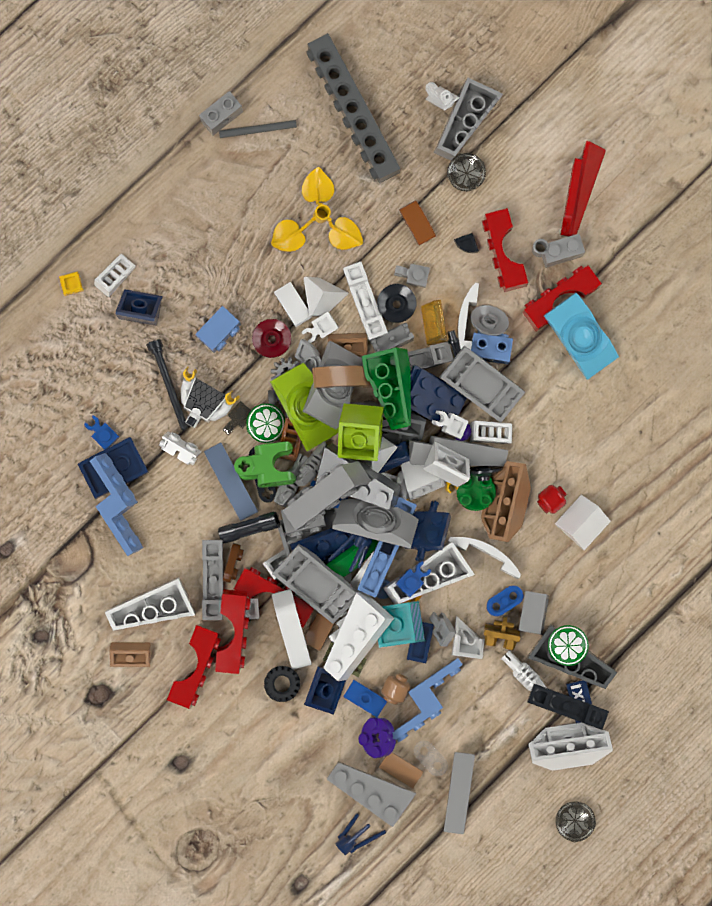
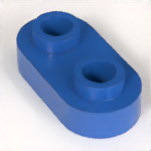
M517 586L507 587L488 600L486 604L488 613L495 617L503 615L522 602L523 591ZM511 592L516 593L517 597L515 600L510 599L509 594ZM494 603H498L500 605L499 610L493 609L492 606Z

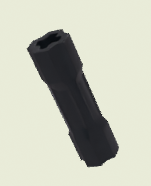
M276 511L236 524L219 527L218 533L220 540H223V544L253 534L280 528V521Z

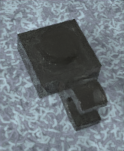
M240 401L228 414L231 421L225 425L223 431L229 436L237 426L243 429L247 425V417L251 409Z

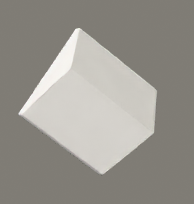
M434 442L423 470L456 487L468 482L470 479L469 459Z
M580 495L555 525L580 548L585 550L611 521L599 506L583 495Z

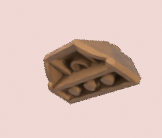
M507 461L503 466V470L491 477L496 487V496L493 503L488 508L482 510L481 519L489 539L509 542L522 527L531 490L526 464Z

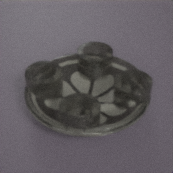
M459 153L448 165V180L457 190L464 192L473 191L479 188L485 180V164L474 154Z
M572 801L564 804L558 810L555 824L563 838L575 843L587 839L593 833L596 827L594 812L588 805L583 802Z

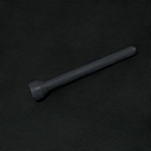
M161 339L151 341L146 346L148 351L155 356L181 430L185 431L188 429V424L185 423L184 413L162 355V348L164 346Z

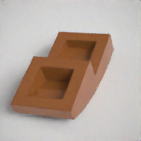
M416 200L399 209L407 227H409L419 246L436 237Z

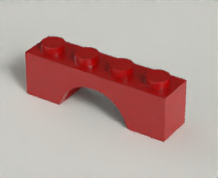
M508 208L485 214L484 220H482V227L484 232H488L489 235L487 245L489 250H493L494 253L492 262L494 269L499 271L500 276L497 277L499 287H503L504 292L527 287L529 282L524 264L511 261L505 255L502 247L504 237L513 228Z
M589 265L584 268L582 266L578 267L572 272L573 276L569 279L566 277L562 278L556 283V288L553 290L548 288L540 294V299L537 301L532 299L524 305L526 309H524L523 314L536 332L548 324L544 315L553 309V303L558 297L564 294L577 293L580 297L585 298L600 288L602 283Z
M253 567L249 570L246 568L243 570L233 588L237 591H247V597L251 599L261 593H278L290 589L287 586L284 589L278 587L277 584L279 582L269 576L267 580L260 576L261 572ZM292 591L300 624L304 628L314 608L303 599L296 597L295 592Z
M223 590L220 614L226 616L232 622L235 635L228 644L218 648L215 672L239 674L240 669L245 666V656H242V649H246L247 637H244V629L248 630L249 617L245 616L246 610H250L251 598H247V591Z
M196 625L189 644L197 654V668L189 678L173 682L167 701L187 709H191V706H196L199 695L196 693L198 688L203 687L207 676H204L206 668H211L214 657H211L214 649L218 650L221 638H218L219 633Z

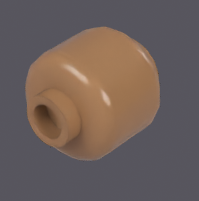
M399 673L396 676H388L381 689L384 695L383 698L394 705L404 702L411 689L410 684L407 682L408 678Z

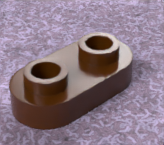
M233 543L223 576L224 582L231 583L232 580L237 578L239 569L236 568L237 561L242 560L244 553L240 544Z

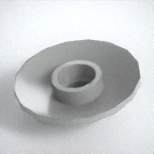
M482 305L472 311L471 322L481 333L497 336L503 334L508 329V317L497 307Z

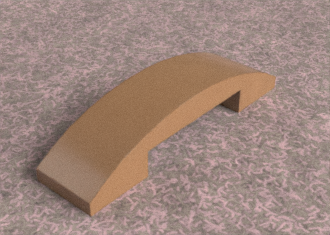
M363 366L312 368L314 388H372L370 382L365 377Z

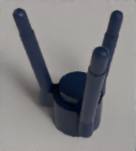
M352 534L327 559V562H331L355 540L353 544L359 549L351 563L349 572L353 571L358 560L357 567L361 568L372 539Z
M357 813L344 831L337 836L339 840L335 844L344 855H347L349 852L352 854L362 846L386 834V830L355 845V840L370 828V824H367L355 835L351 836L348 834L346 836L359 817Z

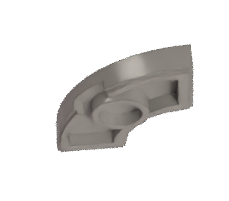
M305 339L300 340L295 358L300 363L304 362L313 374L312 368L320 366L322 357L310 342Z

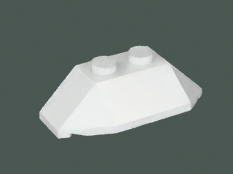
M582 722L545 728L529 743L532 763L552 771L593 765L613 751L608 731L600 730Z

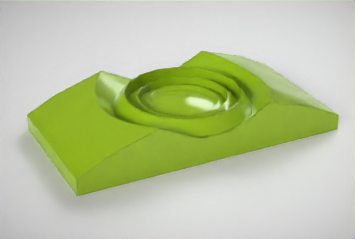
M304 362L270 381L306 451L313 449L339 433V427L334 429L303 412L313 384V374Z

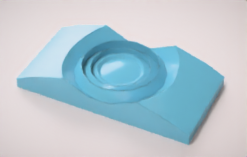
M577 293L572 294L544 315L587 380L619 358L610 339L600 328L592 312Z

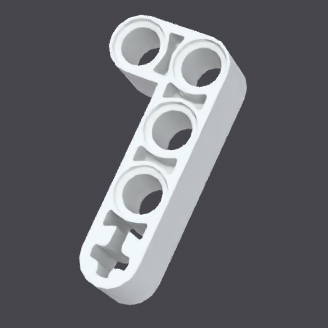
M289 589L272 594L276 616L292 669L312 665L292 590Z

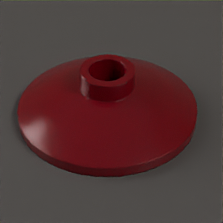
M266 319L255 327L252 334V343L260 355L267 358H276L283 355L289 349L291 333L287 325L282 321ZM274 336L276 338L275 342L270 343L268 341L269 337Z

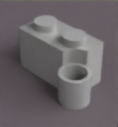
M580 234L556 240L549 244L544 239H538L532 247V253L536 257H542L545 268L581 258L585 254ZM542 244L545 247V251L538 252L535 246Z

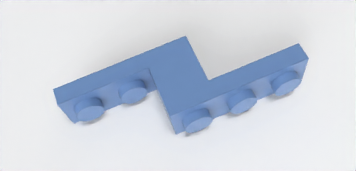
M104 453L95 456L90 462L111 495L100 502L96 508L126 555L130 556L140 551L143 546L122 514L138 502L133 492L124 482L122 475L119 474L113 465L111 458Z
M398 497L397 505L394 507H398L413 515L417 505ZM378 541L357 590L376 598L399 548L398 545Z
M458 658L408 692L421 712L395 729V732H392L393 739H396L398 743L408 737L407 732L411 729L416 731L424 726V720L429 717L432 720L441 714L440 709L443 707L429 687L433 685L436 688L444 683L443 678L449 674L452 677L460 672L461 669L459 667L462 666V663Z

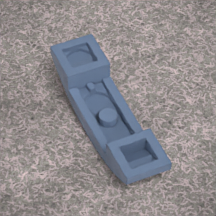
M222 443L204 451L240 521L257 513L258 511L239 475L236 473Z

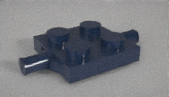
M431 501L428 511H414L413 516L418 519V524L411 549L418 551L415 558L418 562L424 561L425 553L428 551L443 550L451 515L446 512H437L439 505L437 501Z

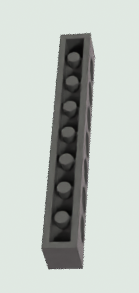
M327 33L308 43L307 56L311 62H315L317 66L315 70L318 77L324 79L326 92L328 95L332 94L335 99L333 104L337 112L341 111L344 118H342L346 129H351L353 133L351 138L355 146H360L362 150L360 155L363 161L369 163L371 167L369 172L374 180L377 179L380 184L398 175L401 168L329 34ZM322 56H328L330 57V60L328 62H322L320 58ZM336 72L339 74V77L331 79L329 75ZM346 89L348 94L341 96L338 94V91ZM355 106L357 111L350 113L347 111V108ZM364 123L366 128L359 130L356 128V125ZM371 139L375 141L376 144L372 147H368L365 145V142ZM377 156H381L384 158L385 161L381 164L375 163L374 158Z

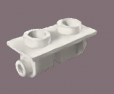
M434 82L426 84V92L429 95L426 100L444 111L452 107L454 102L459 99L457 95L441 86L437 87Z
M167 432L163 435V439L159 444L162 450L172 456L178 450L180 453L177 459L187 465H194L197 460L196 457L202 452L195 444L183 441L178 434L173 432Z

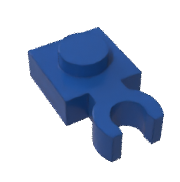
M93 415L92 418L95 420V425L89 426L87 423H84L88 430L95 432L91 437L105 450L120 437L106 423L100 426L99 419Z
M423 561L416 564L414 572L408 569L395 582L409 598L424 584L421 578L431 573V569L426 570L425 573L421 572L420 567L424 564Z

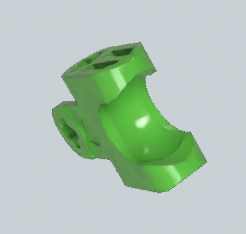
M289 442L255 446V455L239 457L234 464L235 471L241 479H257L258 487L290 485L296 482V476L292 472H280L274 468L275 461L279 457L291 454L293 445ZM244 465H247L248 468L245 472H243L242 469H244Z

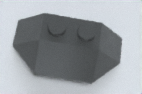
M371 400L354 403L357 405L382 407L380 402ZM411 410V426L391 430L383 414L382 437L394 445L406 441L409 446L410 440H422L426 420Z

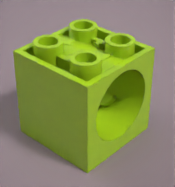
M343 404L339 420L337 458L378 461L382 442L384 407Z

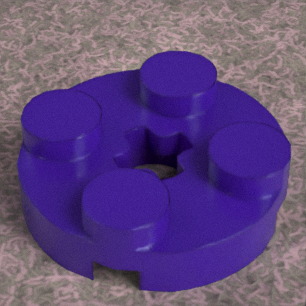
M369 718L365 722L358 740L365 752L372 758L386 757L394 750L396 739H393L392 732H395L391 722L386 718Z

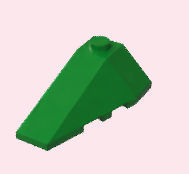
M396 347L362 356L365 377L370 382L375 397L378 398L381 406L384 407L383 414L391 430L410 427L411 370L408 350Z

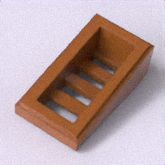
M286 418L281 442L296 443V447H293L292 450L294 455L289 454L279 458L295 462L298 458L301 440L296 430L288 429L289 425L293 426L289 418ZM287 433L297 435L298 438L295 439L286 436Z

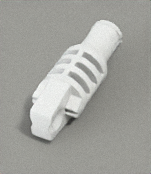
M510 650L501 658L514 671L513 676L529 691H531L533 683L547 688L540 679V676L527 663H522Z

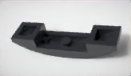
M534 683L527 703L603 730L609 713L605 709Z

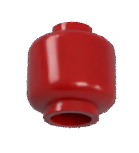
M549 485L538 494L539 500L537 503L546 514L548 512L555 514L566 505L565 496L567 494L561 486Z

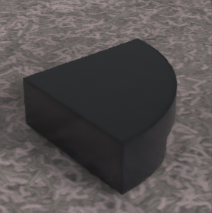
M473 233L454 239L456 246L466 253L479 252Z

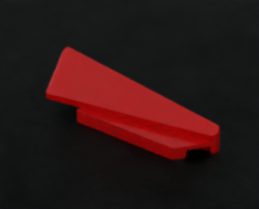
M586 141L584 144L582 159L575 158L573 162L560 233L562 236L570 237L578 233L606 152L604 148L590 141Z

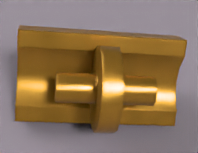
M503 615L502 621L494 620V625L485 623V645L496 646L497 638L504 639L503 648L514 650L516 643L520 641V631L513 629L514 623L507 622L508 616Z

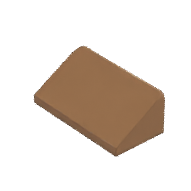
M366 333L328 335V342L332 341L359 357L368 355Z
M319 612L305 636V641L307 645L321 651L334 624Z
M112 642L109 648L110 667H150L151 644L149 642Z
M393 752L386 756L379 766L380 769L412 789L423 774L422 770Z

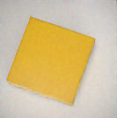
M78 271L59 276L64 296L83 292Z

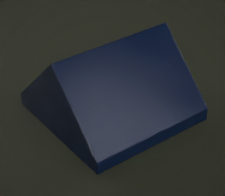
M124 289L115 315L120 320L157 326L163 296Z
M317 667L304 705L334 715L346 680L337 681L324 668Z

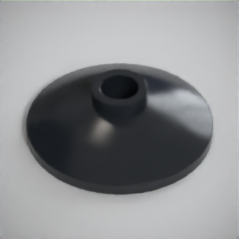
M389 285L378 296V311L389 322H404L415 312L416 297L412 290L405 285ZM396 301L399 302L400 307L395 308L393 306V303Z
M503 466L471 467L470 476L478 477V481H488L491 475L502 471Z

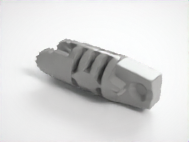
M325 442L318 445L299 469L300 472L296 477V484L298 486H305L318 475L322 460L321 454L327 446Z

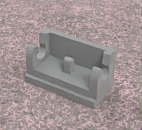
M403 323L387 331L388 334L374 338L370 342L375 352H380L396 347L400 348L412 342L414 336L409 331L407 323Z
M525 591L519 631L543 635L549 595Z

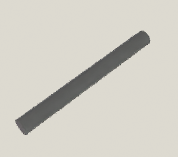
M296 120L255 125L220 130L219 135L220 138L291 129L297 128Z

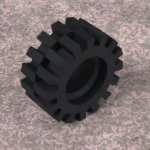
M278 666L271 669L264 679L266 694L277 702L290 701L299 692V676L292 668L287 666ZM279 676H285L290 681V687L285 692L278 691L274 686V682Z

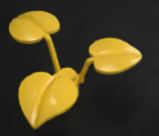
M317 167L308 174L301 189L302 196L307 202L316 201L317 207L313 212V217L300 229L293 220L281 221L275 227L271 241L272 246L280 251H296L305 243V236L301 233L314 221L318 223L328 221L329 226L333 228L330 230L328 238L331 245L336 249L348 250L363 244L361 232L352 220L346 217H339L335 221V225H333L332 218H330V208L319 203V201H329L334 194L332 181L320 167Z

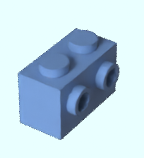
M222 306L195 335L213 353L217 350L220 352L227 344L225 341L230 336L234 337L240 331L239 326L241 324L239 320Z
M478 331V333L473 334L471 350L487 362L508 365L513 338H509L507 334L491 336Z

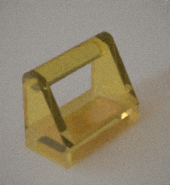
M434 300L421 306L426 345L446 342L447 334L441 300Z

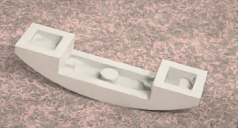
M362 262L344 267L343 271L369 340L388 334L383 318L378 311Z
M475 283L471 287L460 310L457 338L459 339L461 349L466 346L471 350L472 341H465L464 338L468 305L476 306L479 283Z
M467 537L449 538L448 543L453 542L456 547L463 551H466L468 545H471L503 562L501 571L516 579L520 578L521 574L513 562L493 546Z

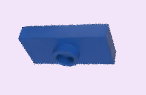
M353 680L343 696L376 718H378L387 703L383 697Z

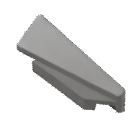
M430 436L429 443L410 440L409 460L411 465H425L434 442L468 458L470 466H504L508 450L437 436Z

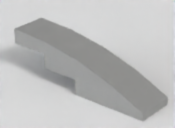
M454 752L443 832L464 834L475 754Z

